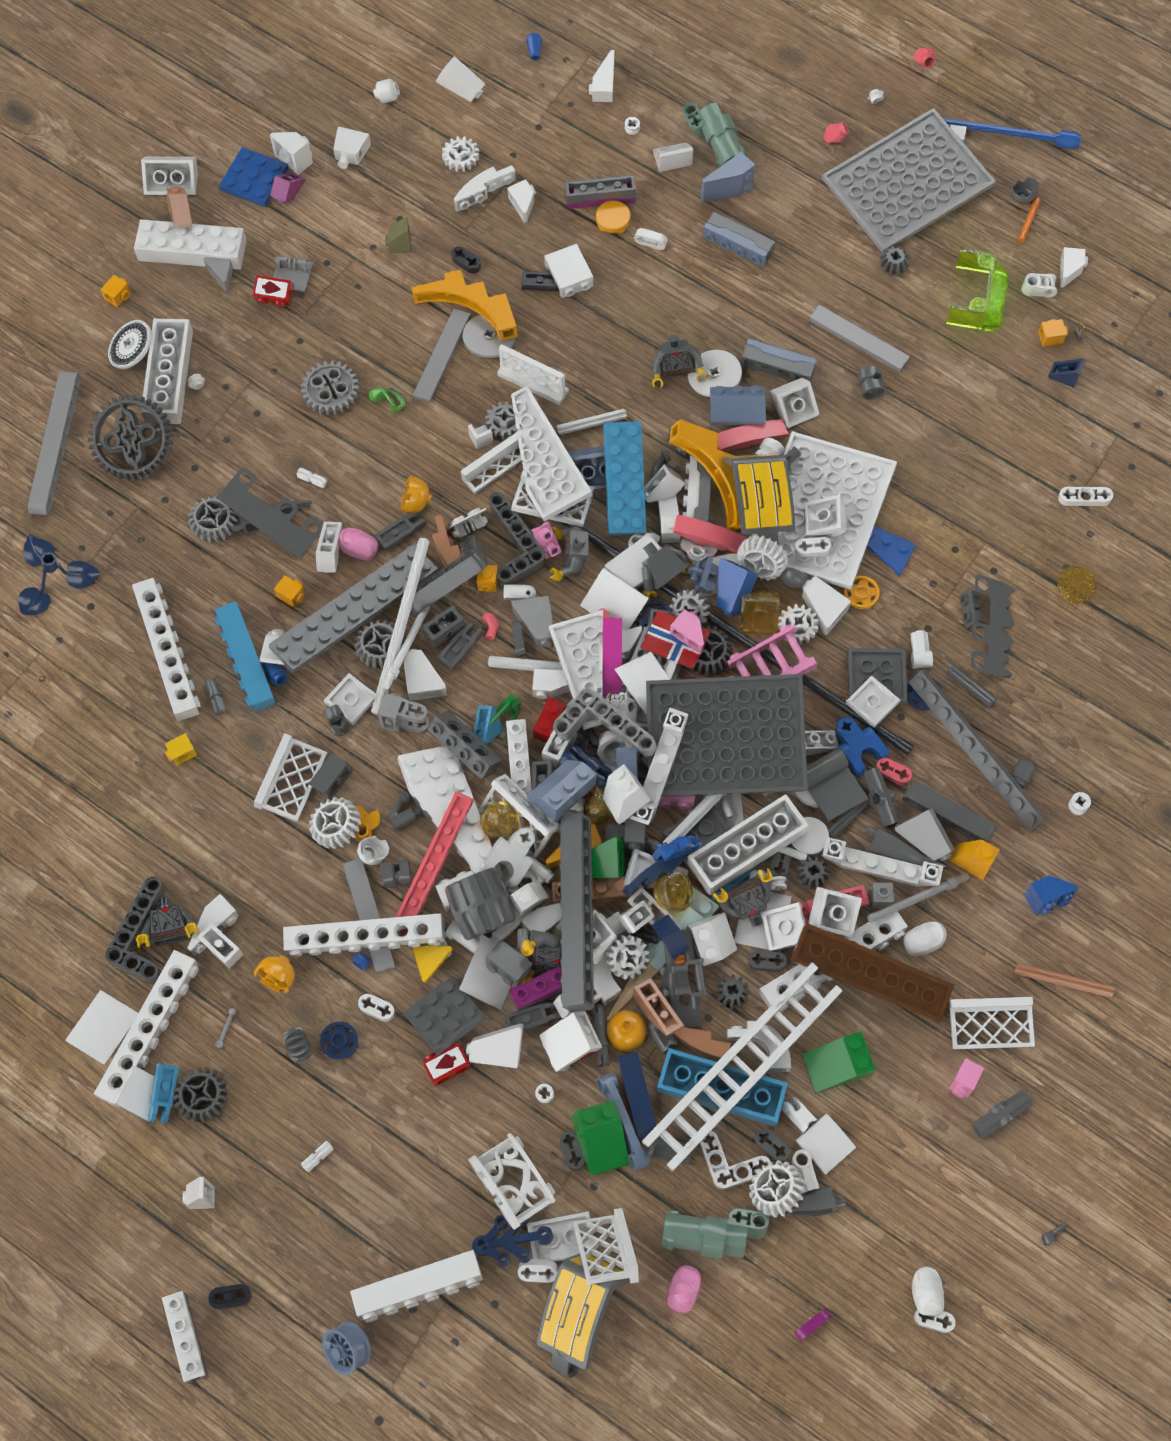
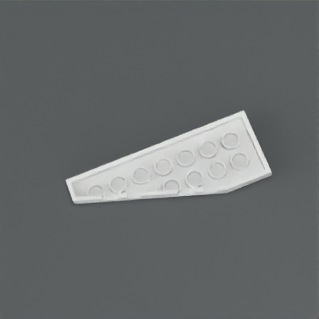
M525 386L512 393L511 397L526 491L543 521H546L593 494L528 386Z
M440 746L398 756L397 760L409 793L420 802L421 808L428 812L437 827H439L455 791L474 799L459 759L447 747ZM475 801L453 844L461 857L463 856L469 863V867L474 874L483 871L481 864L492 849ZM497 863L495 868L497 869L501 879H503V874L501 872L499 864Z

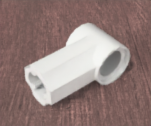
M923 630L911 633L912 668H932L933 655L929 649L928 633Z
M798 1150L793 1155L791 1164L802 1174V1179L805 1182L803 1186L805 1192L819 1189L810 1153L806 1150ZM804 1156L807 1164L799 1165L796 1157Z

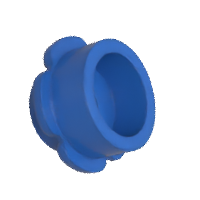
M362 952L359 955L357 953L354 954L352 963L359 969L365 970L371 965L369 962L370 958Z

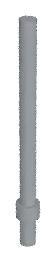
M964 873L957 877H949L939 886L929 888L868 915V921L872 923L942 891L957 888L958 884L969 880V875Z

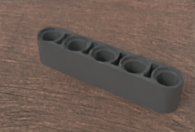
M912 781L902 797L905 803L921 812L933 808L941 823L974 841L984 840L989 843L997 829L992 822L919 782Z

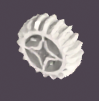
M758 535L754 537L749 536L748 539L742 542L737 553L739 565L759 574L758 577L761 580L765 578L768 581L771 578L775 580L776 577H780L787 566L788 557L786 556V551L782 550V545H777V541L773 542L771 538L766 539L764 535L761 538Z
M334 797L332 801L327 799L325 804L320 802L321 807L319 809L315 808L316 813L311 814L313 820L309 821L311 826L309 830L312 838L319 845L328 849L330 847L336 849L338 845L343 847L344 842L350 844L349 839L351 837L356 838L354 832L359 831L357 826L361 824L359 820L361 816L357 807L351 801L342 797L340 799Z
M777 1160L775 1165L773 1162H769V1167L762 1165L763 1170L761 1172L756 1171L758 1176L751 1178L754 1184L749 1185L752 1203L759 1212L764 1213L768 1217L772 1215L777 1218L779 1213L785 1217V1211L792 1213L791 1208L793 1206L799 1207L797 1201L803 1200L801 1194L805 1193L803 1187L805 1182L802 1179V1174L797 1171L795 1166L790 1165L786 1161L782 1163ZM784 1176V1177H788V1178H790V1179H787V1180H785V1178H784V1179H779V1177ZM769 1198L775 1199L776 1201L770 1202L764 1199Z

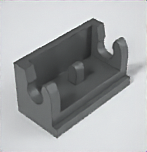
M331 753L309 782V785L315 788L314 791L332 800L353 772V769L347 761Z
M660 1136L650 1145L648 1153L650 1156L672 1160L677 1154ZM674 1137L683 1147L689 1142ZM692 1152L681 1163L689 1165Z

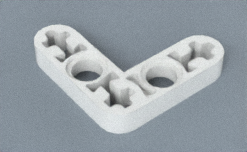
M711 1131L708 1135L710 1138H714L712 1141L713 1149L718 1147V1150H712L707 1153L706 1150H710L709 1144L703 1142L705 1138L700 1142L714 1185L721 1190L752 1181L751 1178L757 1177L756 1171L761 1172L762 1169L754 1170L756 1175H752V1169L749 1164L752 1163V1168L759 1165V1161H762L763 1164L767 1163L768 1166L766 1167H769V1162H771L766 1156H758L729 1167L718 1136L714 1131ZM714 1154L719 1155L722 1158L721 1164L716 1166L711 1164L710 1157ZM738 1168H746L748 1176L743 1179L739 1178L736 1173ZM733 1170V1177L736 1182H733V1179L730 1178L726 1181V1185H723L722 1182L718 1183L717 1180L720 1179L721 1174L724 1177H728L731 1175L729 1171Z

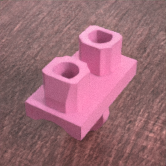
M548 521L544 522L540 527L531 530L545 552V559L554 557L562 551Z

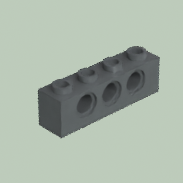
M449 710L436 715L427 729L481 780L493 775L502 762V759Z

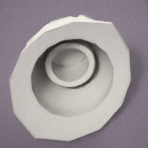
M612 730L604 731L599 737L600 745L597 753L600 760L605 764L616 767L617 748H631L632 746Z

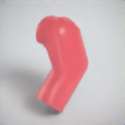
M488 612L482 616V621L487 623L489 627L485 637L489 640H494L499 623L495 615Z

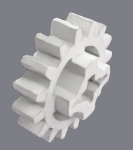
M457 136L455 141L451 138L450 144L446 142L445 148H442V158L445 166L449 165L450 170L455 168L456 172L459 169L465 172V168L471 170V165L476 166V161L479 160L477 144H472V139L467 141L466 137L460 140Z
M795 604L793 609L787 606V612L782 610L781 616L778 618V629L786 626V622L790 626L795 624L797 632L793 635L796 641L802 645V640L808 643L810 637H815V632H818L817 625L819 620L815 619L816 613L811 614L812 608L806 610L805 605L798 608V605Z
M621 935V941L615 939V945L609 946L611 952H606V955L610 959L606 960V963L611 965L609 970L614 972V975L617 977L621 976V978L627 979L629 976L634 979L635 973L641 975L640 969L647 968L644 962H649V959L645 957V955L649 954V951L644 949L647 945L641 942V939L637 937L634 939L632 935H628L627 938Z

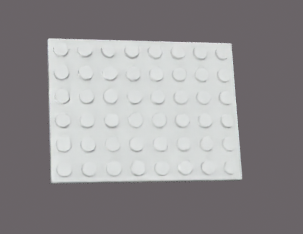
M792 431L783 455H786L794 446L801 452V456L788 469L793 495L796 529L794 531L778 532V545L783 546L782 550L786 551V556L788 557L786 567L795 568L802 573L806 572L807 575H810V578L817 576L824 582L851 590L897 466V461ZM841 495L846 510L845 531L839 536L825 534L807 537L805 503ZM826 537L831 541V552L827 556L802 558L796 553V543L800 539ZM821 544L820 547L822 549H825L824 544ZM802 546L803 551H806V546Z

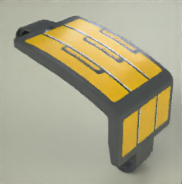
M768 453L722 457L724 463L732 465L741 533L743 535L758 534L760 538L764 535L766 539L771 538L773 542L777 541L778 545V532L794 531L796 529L791 481L785 455Z
M580 1253L566 1258L561 1263L546 1303L537 1339L539 1347L552 1353V1369L569 1378L575 1377L579 1368L585 1370L589 1367L599 1329L614 1289L630 1282L629 1278L587 1285ZM590 1255L587 1259L594 1262L598 1257ZM603 1260L599 1265L607 1267L610 1263ZM617 1266L612 1269L614 1272L624 1271ZM594 1269L590 1276L600 1275L602 1272Z

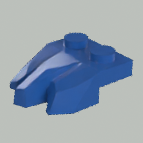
M681 836L669 844L664 842L658 845L652 857L655 862L662 858L665 862L696 851L703 843L694 836Z

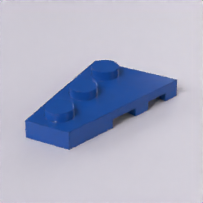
M874 526L867 548L872 553H875L885 565L893 569L895 574L900 577L916 544Z

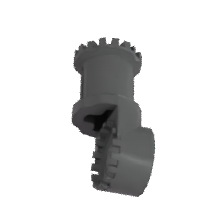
M332 705L327 708L324 716L329 722L332 733L342 736V734L347 732L348 727L344 713L338 705Z

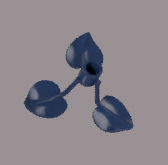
M30 534L24 544V559L27 564L33 567L39 566L42 563L43 576L40 591L35 587H29L20 593L18 597L20 613L23 615H37L49 607L50 596L43 593L47 573H53L59 568L63 574L67 575L66 580L71 587L82 589L98 578L100 575L99 570L83 561H73L68 564V571L64 570L61 563H57L53 545Z

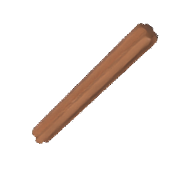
M1017 963L1014 970L1017 975L1110 998L1115 993V987L1022 963Z

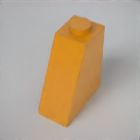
M984 840L958 843L948 861L983 880L1000 849Z

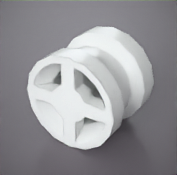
M1077 792L1069 801L1068 808L1075 815H1083L1089 808L1091 799L1086 793Z

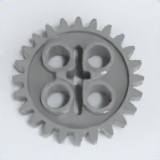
M333 360L330 365L326 361H324V366L317 363L318 368L311 367L312 372L306 371L307 377L302 378L301 394L304 402H307L308 407L312 406L314 412L319 409L320 414L326 411V414L329 415L330 411H333L334 415H336L337 410L343 413V407L349 409L348 403L354 404V398H358L357 392L360 390L356 373L353 374V369H348L347 364L341 366L340 361L337 365H334ZM323 376H326V378L328 379L329 385L331 389L334 391V395L336 396L337 400H335L332 396L331 390L329 386H327L326 380Z

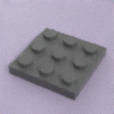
M848 648L849 698L873 676L900 699L899 704H907L905 649Z
M714 805L685 836H694L703 843L700 847L702 848L731 828ZM683 820L663 831L664 837L667 838ZM687 856L682 861V863L688 870L694 881L698 880V878L695 876L693 871L688 866Z
M449 977L403 1012L406 1019L437 1056L486 1019L485 1015L469 996L459 990L460 986L452 977Z

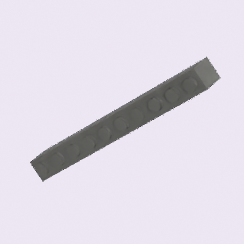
M581 812L560 817L561 825L559 826L561 843L559 845L561 852L560 925L562 927V937L560 939L562 946V956L560 959L562 965L561 1003L562 1008L572 1013L594 1009L591 819Z

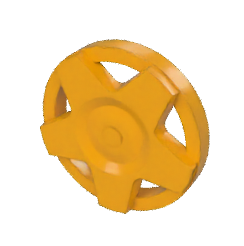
M856 576L855 581L860 580L857 585L853 584L851 590L845 588L844 596L851 601V607L869 609L878 601L879 587L870 577ZM868 582L871 583L874 587H869Z

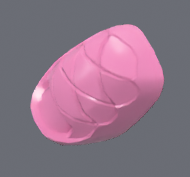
M345 528L339 534L340 548L348 556L366 561L372 560L376 556L379 543L373 536L355 528Z
M689 1265L681 1266L673 1275L667 1295V1305L670 1309L686 1314L694 1307L701 1288V1275L695 1267Z

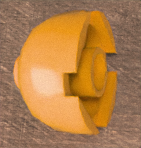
M409 476L405 484V493L402 496L401 511L416 513L422 511L426 504H430L432 494H429V487L425 481Z
M280 955V957L268 956L264 958L254 970V976L259 975L261 977L260 982L276 992H280L282 989L285 990L284 993H288L295 980L294 968L290 964V960L283 955Z
M622 1010L610 1018L607 1024L606 1035L614 1048L619 1051L630 1052L643 1044L646 1039L647 1028L645 1021L638 1013L631 1010Z

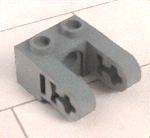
M395 693L384 694L377 713L381 728L398 733L401 729L418 734L428 732L427 729L430 726V722L424 705L404 699ZM424 722L425 725H422L421 728H419L417 723Z

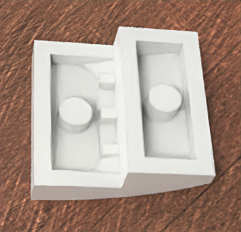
M828 1114L821 1117L795 1140L802 1150L810 1153L813 1162L825 1175L856 1148Z

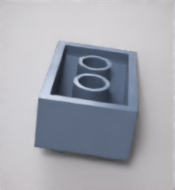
M742 152L737 154L702 180L701 202L706 203L740 196L744 192L750 191L754 182L755 164Z

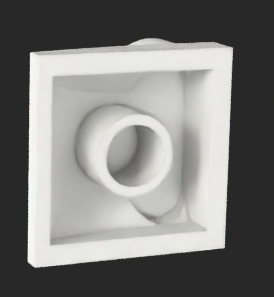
M841 495L805 503L807 537L825 534L839 536L845 531L846 510Z
M594 909L592 911L593 964H597L602 960L604 951L617 936L597 910Z

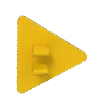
M451 946L413 947L421 979L424 983L432 977L452 952Z

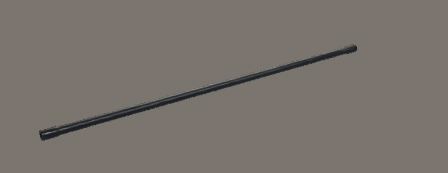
M560 522L566 527H579L583 532H588V542L612 558L622 553L586 528ZM668 583L659 588L672 598L680 592ZM710 612V615L705 616L708 622L723 630V632L750 649L758 644L712 612ZM767 649L760 652L762 658L782 670L772 652ZM802 675L804 686L864 726L870 727L876 734L906 755H909L914 747L912 744L880 724L874 728L846 704V701L807 675Z

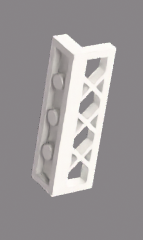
M518 432L461 470L462 480L474 494H477L522 463L521 456L515 455V451L519 448ZM504 458L511 459L509 465H500L501 460ZM490 468L497 469L496 474L493 476L486 475V471ZM475 478L482 479V483L476 488L471 483Z

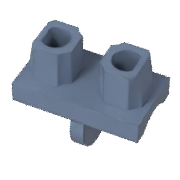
M707 557V560L701 564L695 563L694 567L688 568L687 573L691 576V581H696L694 589H696L697 594L701 591L711 593L714 590L715 582L708 580V576L715 578L718 575L719 566L712 563L713 558Z

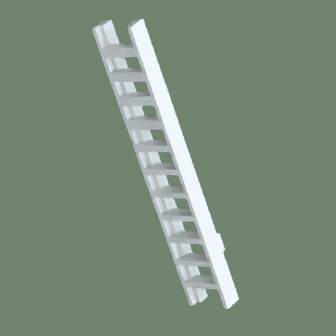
M813 962L642 1141L649 1148L660 1136L677 1153L666 1165L672 1172L841 994L843 990L836 985L823 998L820 992L806 982L818 969ZM800 987L819 1003L810 1013L792 997ZM786 1002L792 1005L805 1018L797 1027L779 1012ZM773 1016L791 1032L783 1042L764 1026ZM759 1031L777 1047L769 1057L750 1041ZM745 1045L763 1062L755 1072L736 1056ZM731 1060L749 1076L741 1087L723 1071ZM716 1076L735 1092L727 1101L708 1085ZM702 1091L720 1108L713 1116L694 1100ZM687 1106L706 1123L698 1132L680 1115ZM673 1121L691 1137L684 1147L666 1131Z

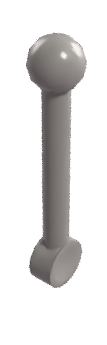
M235 1008L229 1009V1016L221 1037L215 1043L219 1049L224 1046L223 1040L232 1017L236 1014Z

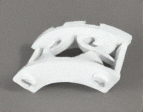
M509 1133L506 1140L478 1158L475 1155L472 1156L468 1161L486 1189L490 1191L492 1196H497L494 1201L514 1230L521 1226L520 1223L556 1200L553 1197V1194H555L553 1187L549 1182L545 1184L539 1172L522 1149L524 1145L518 1136L514 1138ZM514 1149V1152L512 1154H507L509 1151ZM519 1155L523 1159V1161L517 1160ZM503 1166H512L523 1170L520 1191L511 1185L496 1186L503 1178ZM496 1167H499L498 1175L492 1176L491 1173L497 1172ZM531 1173L533 1174V1176L535 1177V1179H536L537 1181H531V1182H530V1180H531ZM535 1189L541 1190L545 1198L532 1205L526 1198L527 1194L531 1198L537 1199L533 1192ZM513 1192L517 1195V1198L512 1194V1197L507 1199L506 1193ZM525 1203L529 1208L516 1216Z

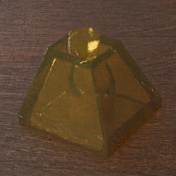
M757 591L742 596L740 632L777 634L780 603L779 591Z

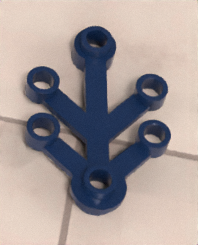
M499 1215L495 1218V1225L486 1235L475 1238L472 1243V1249L475 1254L479 1256L489 1255L498 1261L500 1266L506 1267L511 1261L507 1252H499L495 1248L503 1247L518 1257L521 1263H527L531 1259L530 1251L527 1248L521 1249L515 1244L537 1240L540 1245L545 1246L553 1241L554 1235L547 1226H541L535 1232L515 1235L522 1226L528 1224V1218L520 1223L521 1226L514 1230L510 1227L501 1238L494 1239L501 1230L508 1227V1222L504 1215Z

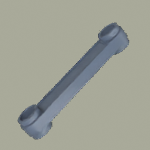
M613 1073L600 1076L597 1079L599 1091L601 1094H605L608 1102L615 1100L622 1122L626 1147L629 1152L630 1166L633 1170L643 1169L650 1165V1158L645 1149L642 1150L617 1090V1078Z

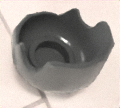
M1027 177L1024 182L1018 180L1011 188V196L1018 203L1031 202L1037 196L1039 183L1030 177Z
M786 567L781 573L780 578L787 587L801 588L810 575H807L806 572L802 573L795 568Z

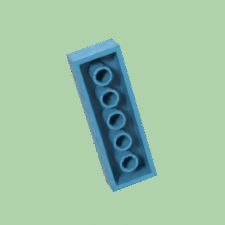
M641 421L604 423L603 440L608 536L646 534Z
M668 1048L657 1092L682 1100L717 1062ZM726 1065L723 1069L740 1087L749 1078L739 1068ZM718 1076L708 1084L725 1101L735 1093ZM762 1076L729 1111V1114L776 1127L788 1083ZM703 1091L694 1099L699 1105L715 1110L720 1109Z

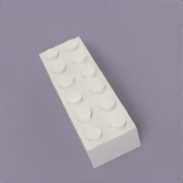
M140 219L134 251L138 261L205 267L203 260L205 257L223 258L231 260L233 269L241 270L247 239L243 228L192 224V227L174 228L173 222Z
M154 318L143 397H145V401L148 398L151 399V404L157 403V408H163L161 414L167 413L165 419H170L171 422L169 424H181L193 330L189 319ZM141 408V414L145 423H159L153 414Z
M785 794L689 855L687 864L707 893L711 895L805 835L809 825Z
M471 1250L350 1291L357 1317L361 1321L365 1320L368 1323L377 1320L378 1315L386 1313V1316L398 1313L399 1308L406 1307L410 1309L419 1305L418 1302L422 1300L431 1302L439 1299L440 1294L447 1293V1295H452L459 1292L461 1287H476L480 1285L479 1281H482L483 1277L475 1252Z

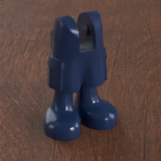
M579 744L574 745L571 751H566L557 766L558 768L566 760L582 761L597 773L596 787L601 790L605 789L608 776L613 773L610 768L605 766L595 756L589 757L585 753L584 748Z

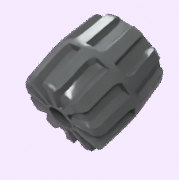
M495 867L463 878L445 888L452 915L465 940H471L516 920L508 890Z

